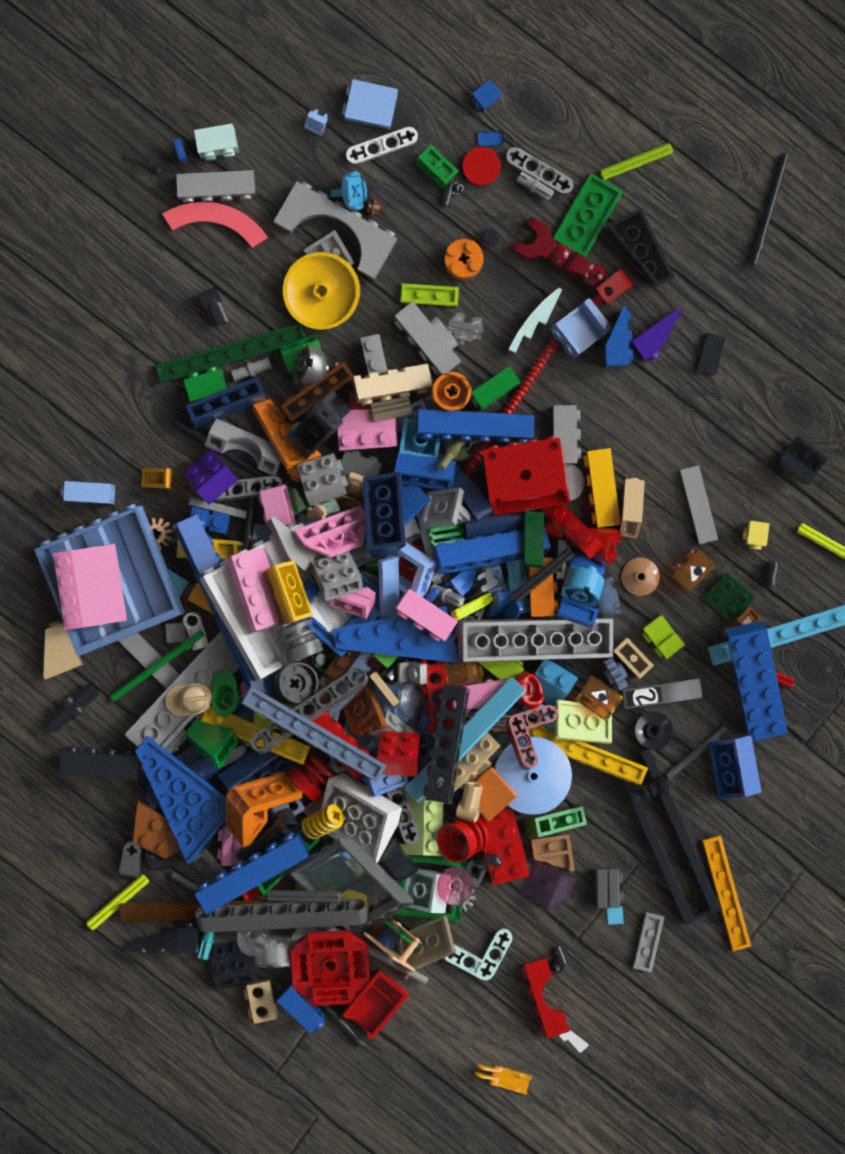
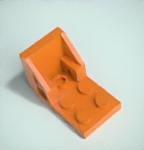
M285 771L234 786L226 794V827L242 847L249 846L267 823L268 809L301 799L302 791L290 780Z

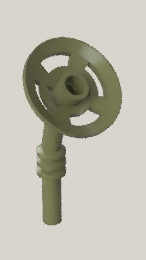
M452 438L450 441H443L446 453L443 460L439 463L438 469L444 471L449 463L455 459L468 460L472 458V454H476L475 450L479 449L478 445H481V442L471 439L469 447L465 449L464 446L467 445V442L459 441V439L453 440L454 438ZM473 442L476 443L474 450L471 453L467 454V451L471 449Z

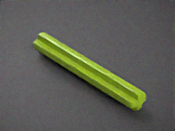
M668 143L602 169L600 171L603 180L672 154V146Z

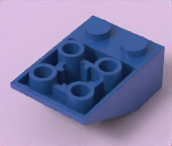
M627 306L621 309L604 346V369L628 367L630 362L633 361V350L629 349V343L632 342V331L628 330V324L631 322V313L627 311Z

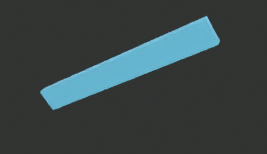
M845 605L768 628L771 648L845 625ZM727 641L707 647L713 666L731 661Z
M513 677L464 726L459 761L526 692ZM450 741L443 749H447L450 746ZM443 758L439 761V767H446L447 760ZM431 761L404 788L418 803L425 797L423 794L424 787L428 785L429 780L427 768L428 765H431ZM442 777L436 780V785L441 781Z

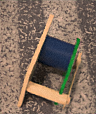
M384 919L383 921L386 926L377 938L364 932L366 937L393 960L413 971L416 970L406 960L416 947H420L418 944L420 941L403 928L399 922L393 920L395 924L393 925ZM399 928H401V929H403L404 931H406V932H407L410 936H412L414 939H411L406 933H404V932H403L402 930H400ZM402 937L410 944L400 957L392 949Z

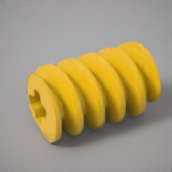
M331 804L304 818L302 821L304 834L310 839H317L340 828L344 821L342 810L337 805Z

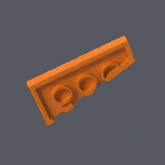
M271 399L253 404L252 410L286 470L321 457V454L315 451L306 460L304 455L290 442L288 433L293 424L291 425L285 419L286 416Z

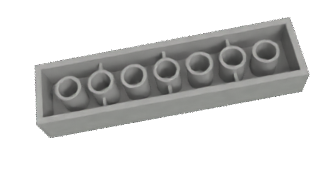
M597 617L593 629L563 618L458 621V660L463 662L613 657V619L609 617Z

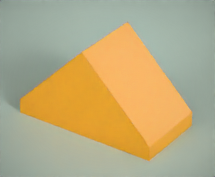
M142 468L141 487L171 489L172 469Z

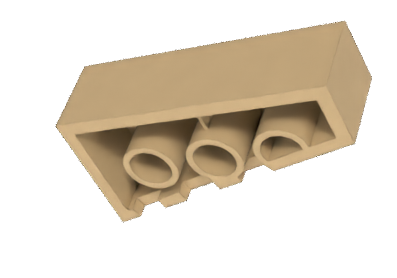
M428 364L406 367L399 372L397 369L383 372V375L371 373L364 376V379H361L359 375L354 376L352 379L356 404L361 403L362 406L372 404L373 400L380 399V402L391 400V397L398 395L399 398L409 397L412 392H417L418 394L428 393L429 389L433 386Z

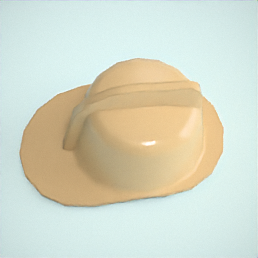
M201 683L176 686L166 696L167 709L176 716L200 714L205 712L212 702L210 690Z

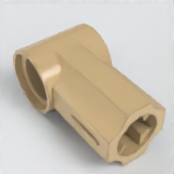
M466 782L462 801H460L456 811V817L476 823L480 814L479 802L483 789L480 783Z

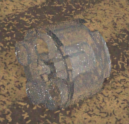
M272 935L270 939L266 940L265 937L254 938L255 966L267 968V966H273V968L291 966L290 948L292 947V937Z

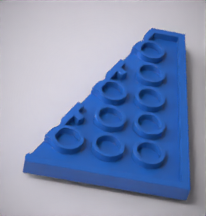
M147 735L135 749V752L184 858L190 864L226 821V796Z

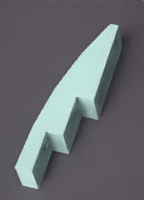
M556 289L531 313L508 349L509 352L516 353L523 337L530 340L538 323L546 325L562 289Z

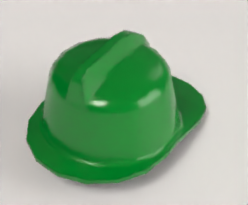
M225 670L217 672L213 677L211 685L212 709L218 716L226 717L239 708L242 697L239 690H237L234 675Z

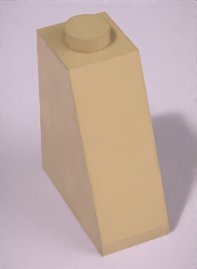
M638 478L625 479L620 516L621 525L619 526V533L622 534V537L638 539L642 524L645 484L644 480H639Z
M60 620L49 624L50 628L45 630L44 679H49L83 665L80 656L77 657L67 630L64 628V622L61 623Z

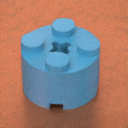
M570 566L564 580L561 595L564 598L594 607L600 599L605 580L597 573L595 567Z

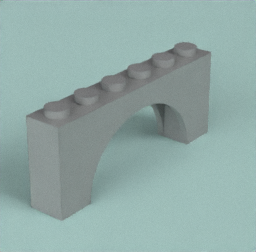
M296 181L274 223L292 233L300 223L315 217H328L342 222L353 231L361 246V261L357 270L375 280L397 242V238L394 237L395 233L388 229L381 230L378 228L379 224L369 219L366 221L362 219V215L357 211L352 210L350 212L344 209L345 205L337 200L332 202L325 193L321 191L316 193L311 190L312 186L303 181L300 184Z

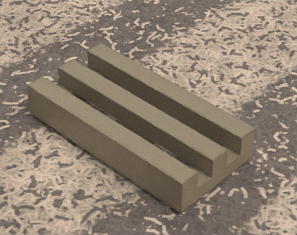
M408 396L371 404L375 422L412 414Z

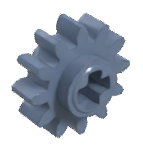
M612 657L603 661L607 668L604 670V674L610 684H616L619 690L626 688L628 684L624 678L628 677L622 664L620 662L615 663Z

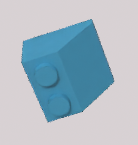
M404 418L398 453L438 458L440 438L432 437L431 440H423L421 437H416L417 420Z
M543 659L534 673L542 686L544 702L554 707L555 701H564L578 677L549 659Z

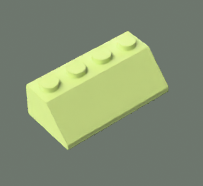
M408 784L402 786L419 833V838L414 844H400L406 855L442 856L437 844V834L441 827H443V803L425 800L426 796L418 803L404 789ZM401 813L400 822L402 823L404 820V816Z

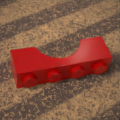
M564 505L539 509L589 559L604 546L598 537Z
M546 956L524 962L525 968H522L525 980L529 979L531 985L527 987L530 997H535L536 1005H533L536 1016H541L543 1022L539 1023L542 1035L546 1034L549 1039L570 1032L563 1010L551 1008L543 999L544 985L552 977Z

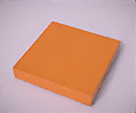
M492 767L476 781L483 786L479 806L480 812L488 821L492 820L518 796Z

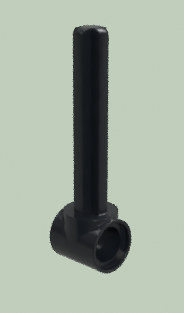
M291 808L279 810L276 813V819H274L272 826L258 835L249 846L242 847L237 851L235 856L238 860H245L279 833L290 834L296 831L298 824Z

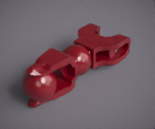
M529 217L527 224L537 234V238L529 245L515 242L512 246L515 253L529 261L539 258L547 261L550 260L554 267L564 268L570 275L583 279L587 286L598 287L604 283L606 279L604 267L597 263H590L579 253L572 252L571 248L567 245L558 244L551 237L547 224L534 217Z

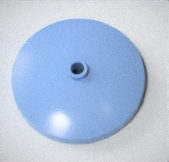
M531 737L538 758V763L530 770L522 769L518 764L512 744H509L498 757L495 771L518 795L508 806L524 814H542L554 809L564 800L570 789L572 772L567 756L556 744L544 738ZM523 738L518 739L519 746L525 747V740ZM526 758V759H525V762H529V763H530V762H531V759H527V758ZM532 773L537 774L535 780H532L530 778V775Z

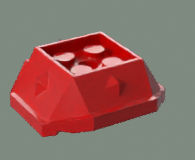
M348 930L308 932L290 948L293 987L306 997L313 1006L352 1004L370 982L368 943ZM332 961L334 964L329 965L326 962Z

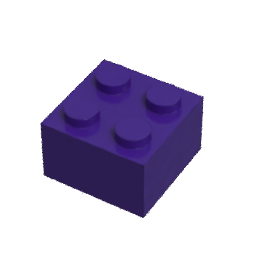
M212 449L204 453L198 461L189 466L183 473L195 491L208 505L238 481L231 470Z

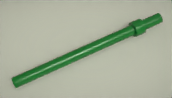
M199 630L190 638L186 637L179 646L111 694L110 699L115 702L183 651H188L194 647L193 644L205 636L204 633Z

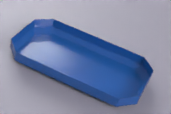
M484 131L478 134V144L480 146H497L504 143V133L502 131Z

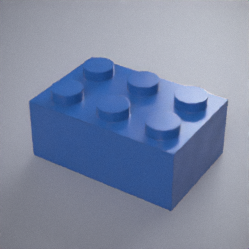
M751 735L722 738L708 742L719 799L746 797L762 792Z

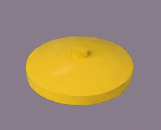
M316 252L301 257L290 267L284 279L283 298L288 311L299 323L313 329H330L344 323L353 314L360 298V284L354 269L346 260L332 253Z

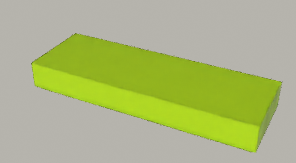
M401 283L400 303L410 304L414 302L420 305L458 307L459 287Z

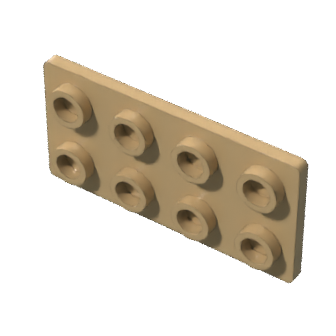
M488 732L459 761L454 792L459 787L464 790L466 782H475L492 765L488 758L500 745ZM442 778L441 781L436 785L437 788H440V787L443 786V784H444V779H443V778Z

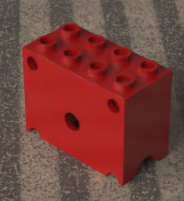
M547 437L542 441L528 440L523 444L509 443L505 447L491 446L483 450L489 500L495 516L571 504L564 450L560 438Z

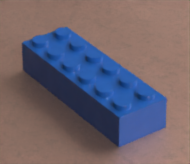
M763 620L725 629L747 736L751 735L752 742L787 734L788 731L768 631Z
M299 832L287 834L280 843L277 844L274 841L267 845L264 852L260 853V851L251 854L248 861L243 862L241 860L232 865L230 871L226 872V870L219 872L211 882L207 879L200 883L195 896L207 915L308 858L310 851Z

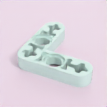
M506 928L499 929L495 933L482 959L454 944L457 955L460 956L461 952L464 953L460 963L456 962L458 958L455 956L451 958L447 956L445 960L482 980H489L494 976L511 944L512 934ZM505 932L509 939L508 941L504 940L501 946L505 947L502 950L499 946L493 944L494 942L499 944V934L503 935ZM492 949L499 950L500 957L498 959L490 958L489 952ZM466 957L474 959L472 967L464 966L463 960ZM485 959H487L491 963L496 964L494 967L492 964L490 965V974H486L485 976L482 975V971L480 969H485L488 964V962H484Z

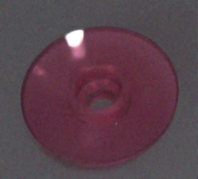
M458 866L446 869L438 880V894L447 904L460 905L470 897L473 890V879L470 873Z

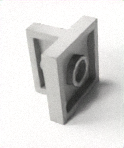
M459 487L428 492L427 496L431 501L424 507L420 525L424 529L470 521L471 513L461 505L464 491Z

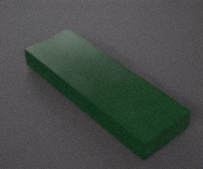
M524 512L523 566L536 568L544 566V512Z

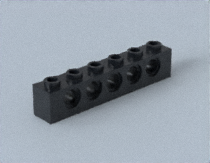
M444 684L443 688L440 689L439 700H441V705L436 711L438 724L433 730L435 742L434 746H431L430 749L432 761L431 765H428L427 768L429 780L428 785L424 787L423 793L427 801L452 805L470 689L467 687ZM456 701V708L450 711L448 709L449 702ZM448 720H452L453 727L446 730L445 723ZM445 739L450 740V746L447 749L442 748V742ZM446 758V767L440 768L439 761ZM442 777L444 784L442 787L437 788L436 780Z

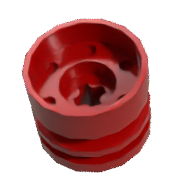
M309 751L307 756L311 762L305 760L304 769L295 765L287 773V776L307 797L315 802L324 793L319 785L322 783L327 786L328 780L326 778L336 775L323 758Z
M457 818L441 827L437 834V844L441 854L453 863H461L484 850L488 845L489 839L488 830L479 818L476 823Z

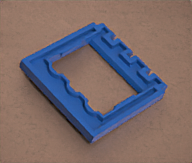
M360 571L362 587H368L375 592V605L370 610L367 619L353 614L342 627L374 621L380 614L379 588ZM313 573L310 577L315 582L313 583L306 579L303 583L309 604L321 593ZM314 617L300 620L311 619L313 624L306 628L309 630L315 628L316 631L313 634L340 658L348 651L336 649L334 637Z

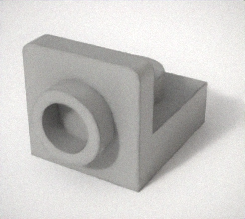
M416 661L398 663V682L410 681L417 684H426L427 664Z

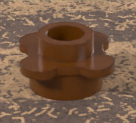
M371 198L366 204L365 211L367 212V217L378 216L381 203L376 201V198Z

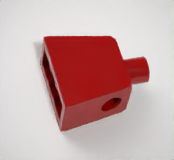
M619 270L596 288L598 293L591 300L597 308L605 301L607 304H610L634 284L623 270ZM612 287L613 293L607 295L606 289Z

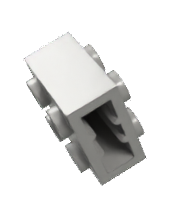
M334 453L297 465L310 506L347 494L345 487L348 486L345 475L342 476L340 472L344 469L341 460H336Z
M349 551L330 558L324 557L312 561L313 575L325 601L363 590L362 577Z

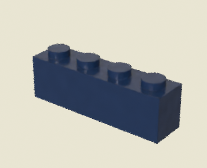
M256 377L188 404L186 407L195 428L198 429L215 422L216 419H223L267 399L260 381Z

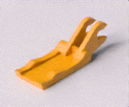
M477 1064V1068L491 1071L492 1074L489 1075L475 1071V1076L490 1079V1085L527 1094L528 1084L532 1076L498 1065L491 1067Z

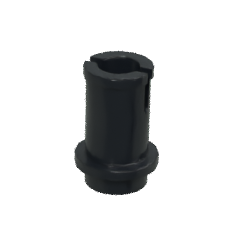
M768 561V564L765 565L767 571L764 584L777 586L778 569L781 567L779 562Z

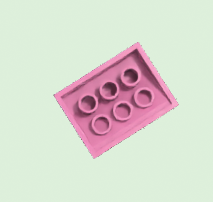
M115 544L53 553L65 630L127 620Z

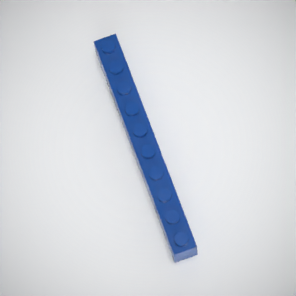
M196 514L173 525L248 690L252 686L266 695L272 694V675L269 674L256 681L200 581V578L204 576L203 572L212 567L214 570L220 568L219 563L222 562L219 554L213 550L211 537L204 530L205 523L203 519L199 518Z

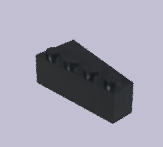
M642 208L607 224L658 287L675 279Z

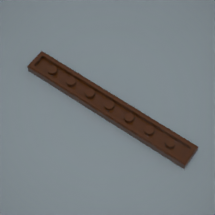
M267 900L230 901L224 905L263 904L273 902H269ZM199 902L120 903L119 912L121 922L196 920L195 912L202 906Z

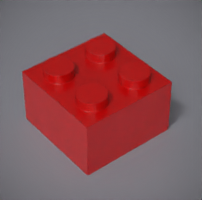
M382 731L377 760L387 765L382 775L417 776L421 754L420 733Z

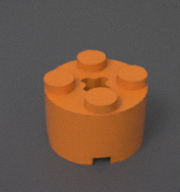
M460 239L453 242L447 248L445 267L451 276L458 280L466 281L474 278L480 272L483 265V253L475 241ZM461 256L469 258L466 264H463V261H459Z
M448 372L438 377L431 390L433 404L441 411H460L466 406L471 397V386L468 380L457 372ZM450 388H452L453 392L456 393V395L450 397L449 393L446 391H449Z

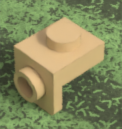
M351 472L347 481L348 486L345 488L347 494L362 499L364 496L363 478L365 476Z

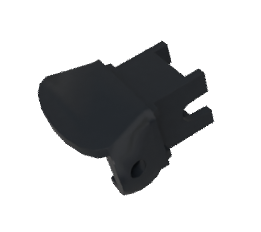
M334 391L328 394L320 403L313 405L308 410L307 416L301 422L295 423L289 430L288 438L290 442L304 455L306 460L343 424L342 419L351 411L346 403L341 407L333 405V400L337 396ZM306 422L320 435L317 439L303 426Z

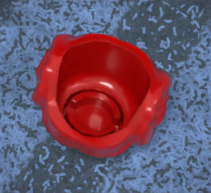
M528 672L516 674L514 679L526 690L516 702L529 710L539 707L545 698L542 695V686L536 676Z

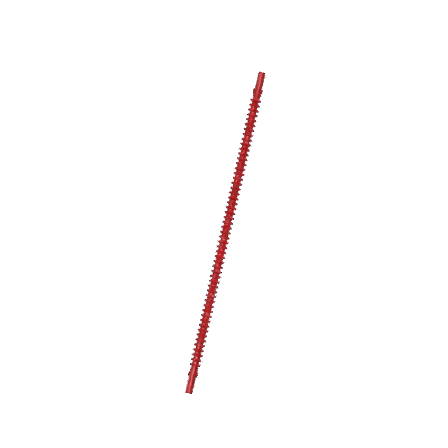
M554 337L549 340L550 344H546L547 348L543 349L544 353H540L541 357L537 358L538 362H534L535 366L531 367V372L528 371L529 375L525 376V381H521L523 384L518 386L519 390H515L516 394L512 395L513 399H509L510 403L506 404L507 408H503L504 412L500 414H513L512 411H516L515 407L519 406V401L522 402L521 398L525 397V392H529L527 389L532 387L531 383H535L534 379L538 378L537 374H541L540 370L544 369L543 365H547L546 361L550 360L549 356H553L552 352L556 351V346H560L558 344L559 340H556ZM490 440L489 443L478 445L479 449L475 450L476 454H472L473 458L469 459L470 463H466L467 467L463 468V472L468 477L473 475L472 471H476L475 467L479 466L478 462H482L481 458L484 457L483 450L491 447L490 444L494 443L493 440ZM422 538L413 542L420 546L424 544Z

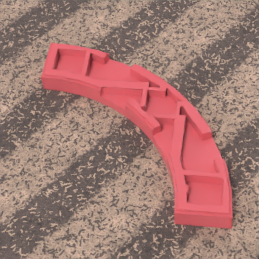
M188 203L163 213L164 218L173 231L191 223L211 222L233 229L252 248L268 239L265 232L250 217L239 210L219 203Z

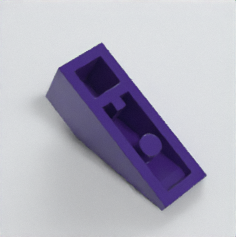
M680 308L631 342L643 361L647 359L652 361L659 356L658 351L661 350L681 313Z

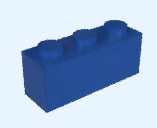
M398 453L394 472H401L402 484L441 490L452 489L456 461H451L444 471H440L438 465L443 459Z

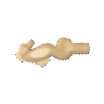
M317 503L314 504V508L308 507L305 519H325L327 515L325 507Z

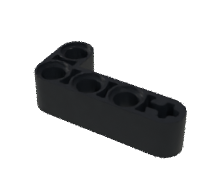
M408 776L409 783H410L416 776ZM401 786L381 794L390 801H392V796L395 794L398 799L396 804L402 807L401 813L404 816V820L402 823L398 822L394 831L397 841L402 845L416 843L419 833L403 787Z
M392 834L381 856L392 874L403 882L418 872V869Z

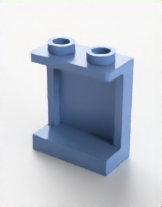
M589 298L567 316L556 322L550 329L553 337L563 345L565 353L574 359L613 328Z

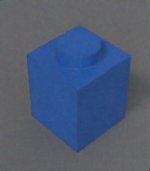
M490 79L472 93L473 100L471 101L478 110L481 108L484 112L502 98V93Z

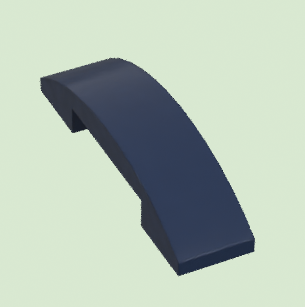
M456 465L452 488L460 487L464 491L462 501L469 513L479 522L491 514L493 509L472 480Z

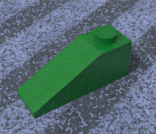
M583 806L523 819L527 838L542 837L587 825Z

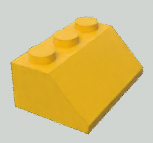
M295 561L281 563L266 569L267 580L271 584L273 596L280 609V617L284 624L288 625L313 616Z

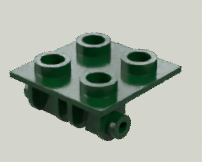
M726 572L702 598L730 623L756 597L732 575Z

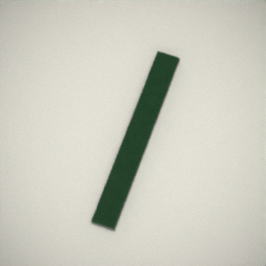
M298 323L155 365L159 382L162 384L186 377L192 373L204 372L209 368L221 367L279 350L281 346L305 339L306 335L303 325Z

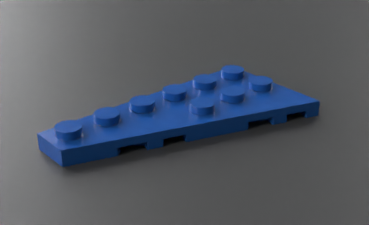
M447 606L437 607L448 614ZM398 615L332 629L336 649L458 663L452 631L445 641L440 639L438 642L429 636L430 631L425 628L422 631L414 626L413 623L415 621L409 617L405 620Z

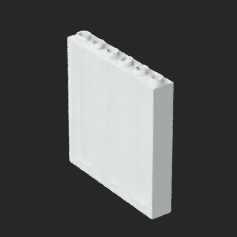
M294 522L288 525L287 528L294 532L295 529L304 527V524L301 522L297 525ZM273 534L269 536V541L264 543L261 540L252 545L254 549L264 548L270 567L285 563ZM318 553L314 560L322 558L321 554ZM227 560L219 563L220 568L214 570L212 567L203 572L204 576L200 578V581L256 681L285 666L281 653L288 649L287 645L277 646V643L283 641L284 638L282 636L274 639L273 634L287 625L283 623L255 633L250 632ZM312 562L304 572L299 573L302 584L306 579L313 583L315 582L310 577L313 573ZM322 592L310 604L313 612L311 617L320 622L332 636V629L342 627L353 615L331 607L330 600L325 601ZM313 633L308 636L310 640L318 638Z

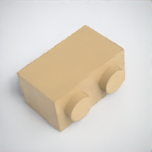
M627 637L613 649V652L639 679L654 666Z

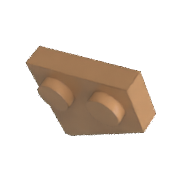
M569 834L531 839L534 859L568 869L569 871H575Z

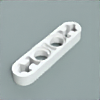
M406 127L352 146L347 150V160L351 164L356 165L411 146L418 139L417 131L412 127ZM408 131L410 134L415 135L412 137V141L404 139L402 140L403 144L400 145L398 134H401V138L405 137ZM388 138L396 139L397 144L395 147L389 148L386 146ZM376 144L379 148L378 152L370 154L367 150L369 145ZM361 147H364L365 153L368 156L364 158V155L361 154L358 156V160L350 158L352 151H356V153L362 152Z

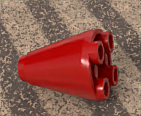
M587 527L604 545L592 559L604 566L610 565L611 562L614 563L617 556L615 548L617 544H620L622 534L612 528ZM567 536L566 541L569 542L571 546L581 551Z

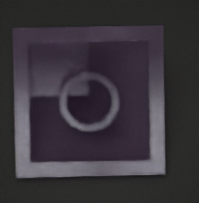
M536 861L521 896L550 911L570 896L577 879Z

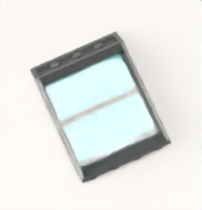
M338 838L333 841L334 844L322 847L319 853L309 855L306 861L295 864V867L288 871L289 875L306 891L341 892V900H363L366 905L368 919L361 925L342 926L351 933L363 932L414 903L413 898L353 839L345 840L344 838Z

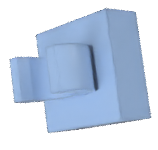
M316 109L314 112H309L304 128L321 136L328 119L327 114L323 117L317 114L318 110Z

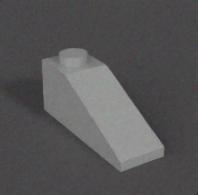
M274 516L271 517L267 524L285 562L294 560L298 572H304L318 555V552L304 546L294 532Z

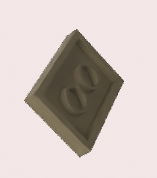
M441 916L408 931L420 941L418 943L420 947H416L406 960L416 970L456 953L446 916ZM405 932L411 939H414L407 932ZM402 937L397 942L400 957L410 944ZM402 965L405 973L413 972V970Z

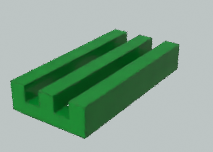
M462 523L426 530L431 549H434L439 544L435 543L434 540L458 536V539L444 542L453 543L459 539L466 540L463 537L465 534L464 530H461L463 527ZM456 530V532L432 535V533Z

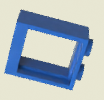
M293 982L278 996L277 1002L309 1033L313 1030L317 1032L324 1025L325 1013L318 1006H313L306 997L295 989Z

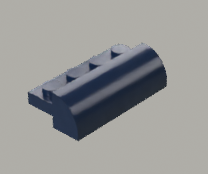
M539 509L528 510V511L539 512ZM525 511L496 516L492 512L479 522L471 515L470 521L463 522L462 529L465 533L463 536L466 540H470L477 536L488 537L495 533L505 534L512 530L522 531Z
M192 747L176 756L177 759L209 784L218 779V775L222 773L221 769H216ZM144 777L137 783L144 793L145 799L151 808L164 814L148 777Z

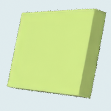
M563 700L555 701V708L558 711V717L555 720V739L602 744L612 743V705Z

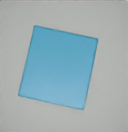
M622 906L620 908H607L608 925L624 924Z

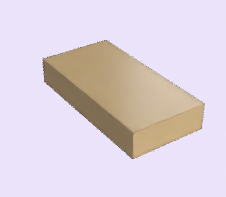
M377 672L370 675V678L393 707L398 705L399 700Z

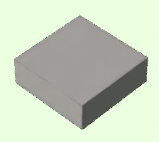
M184 623L165 624L167 643L181 642L186 638Z

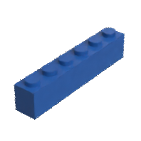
M419 409L417 413L416 437H421L423 440H431L432 437L440 438L442 441H450L454 438L462 442H470L471 439L479 440L481 443H489L490 440L498 441L500 444H508L509 441L523 444L534 438V415Z
M544 527V556H546L551 546ZM512 530L505 534L495 533L488 537L477 536L470 540L459 539L453 543L442 542L437 544L432 552V557L437 562L436 570L438 575L523 560V530Z

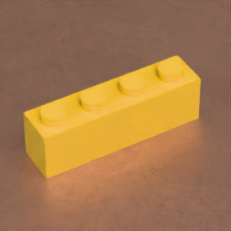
M611 448L587 451V456H584L585 467H589V475H586L587 486H591L592 494H589L590 505H594L595 512L591 513L592 523L596 524L597 528L621 525Z

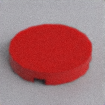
M478 147L468 152L462 167L463 174L469 182L474 185L485 186L495 181L499 176L501 165L500 159L494 151L489 148Z

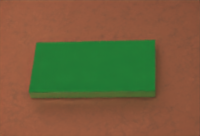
M590 173L553 239L558 244L567 245L571 248L572 252H577L586 258L623 191Z

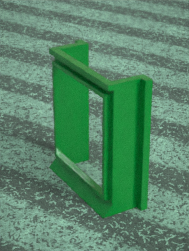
M407 855L414 862L457 866L452 913H430L412 908H404L393 915L428 919L446 916L448 921L461 922L468 859L461 863H453L443 855ZM396 878V883L403 889V882Z

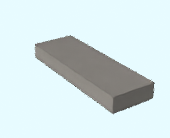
M190 498L189 505L247 518V511L213 502L208 505L205 500Z
M645 912L632 966L633 969L652 972L664 916Z

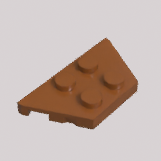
M368 677L366 686L343 707L352 734L356 736L387 727Z
M137 801L132 836L133 843L165 859L181 850L165 814Z

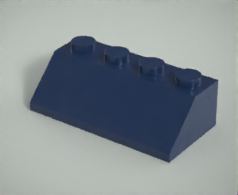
M401 472L363 478L367 551L374 558L393 555L406 546Z
M253 750L219 774L218 777L229 792L232 787L284 771L288 773L295 765L302 769L305 767L303 764L271 751L259 754Z

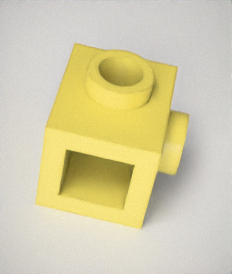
M748 521V526L743 531V540H746L745 544H749L751 549L761 550V546H767L770 523Z

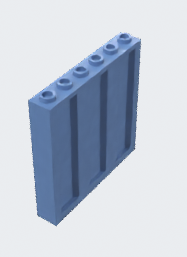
M135 504L124 508L125 512L123 513L113 512L107 515L108 519L102 521L101 518L90 522L91 526L84 528V525L73 529L74 533L70 535L63 533L56 536V541L50 542V540L41 542L39 543L40 547L34 549L63 620L53 553L115 544L127 620L67 630L77 657L185 613L143 506L136 507Z

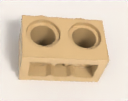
M270 979L248 983L246 985L247 989H244L245 999L250 1002V1007L248 1008L249 1018L253 1019L254 1024L277 1019L278 1015ZM254 988H261L263 995L260 997L255 996L253 993ZM260 1006L265 1007L267 1014H258L257 1008Z

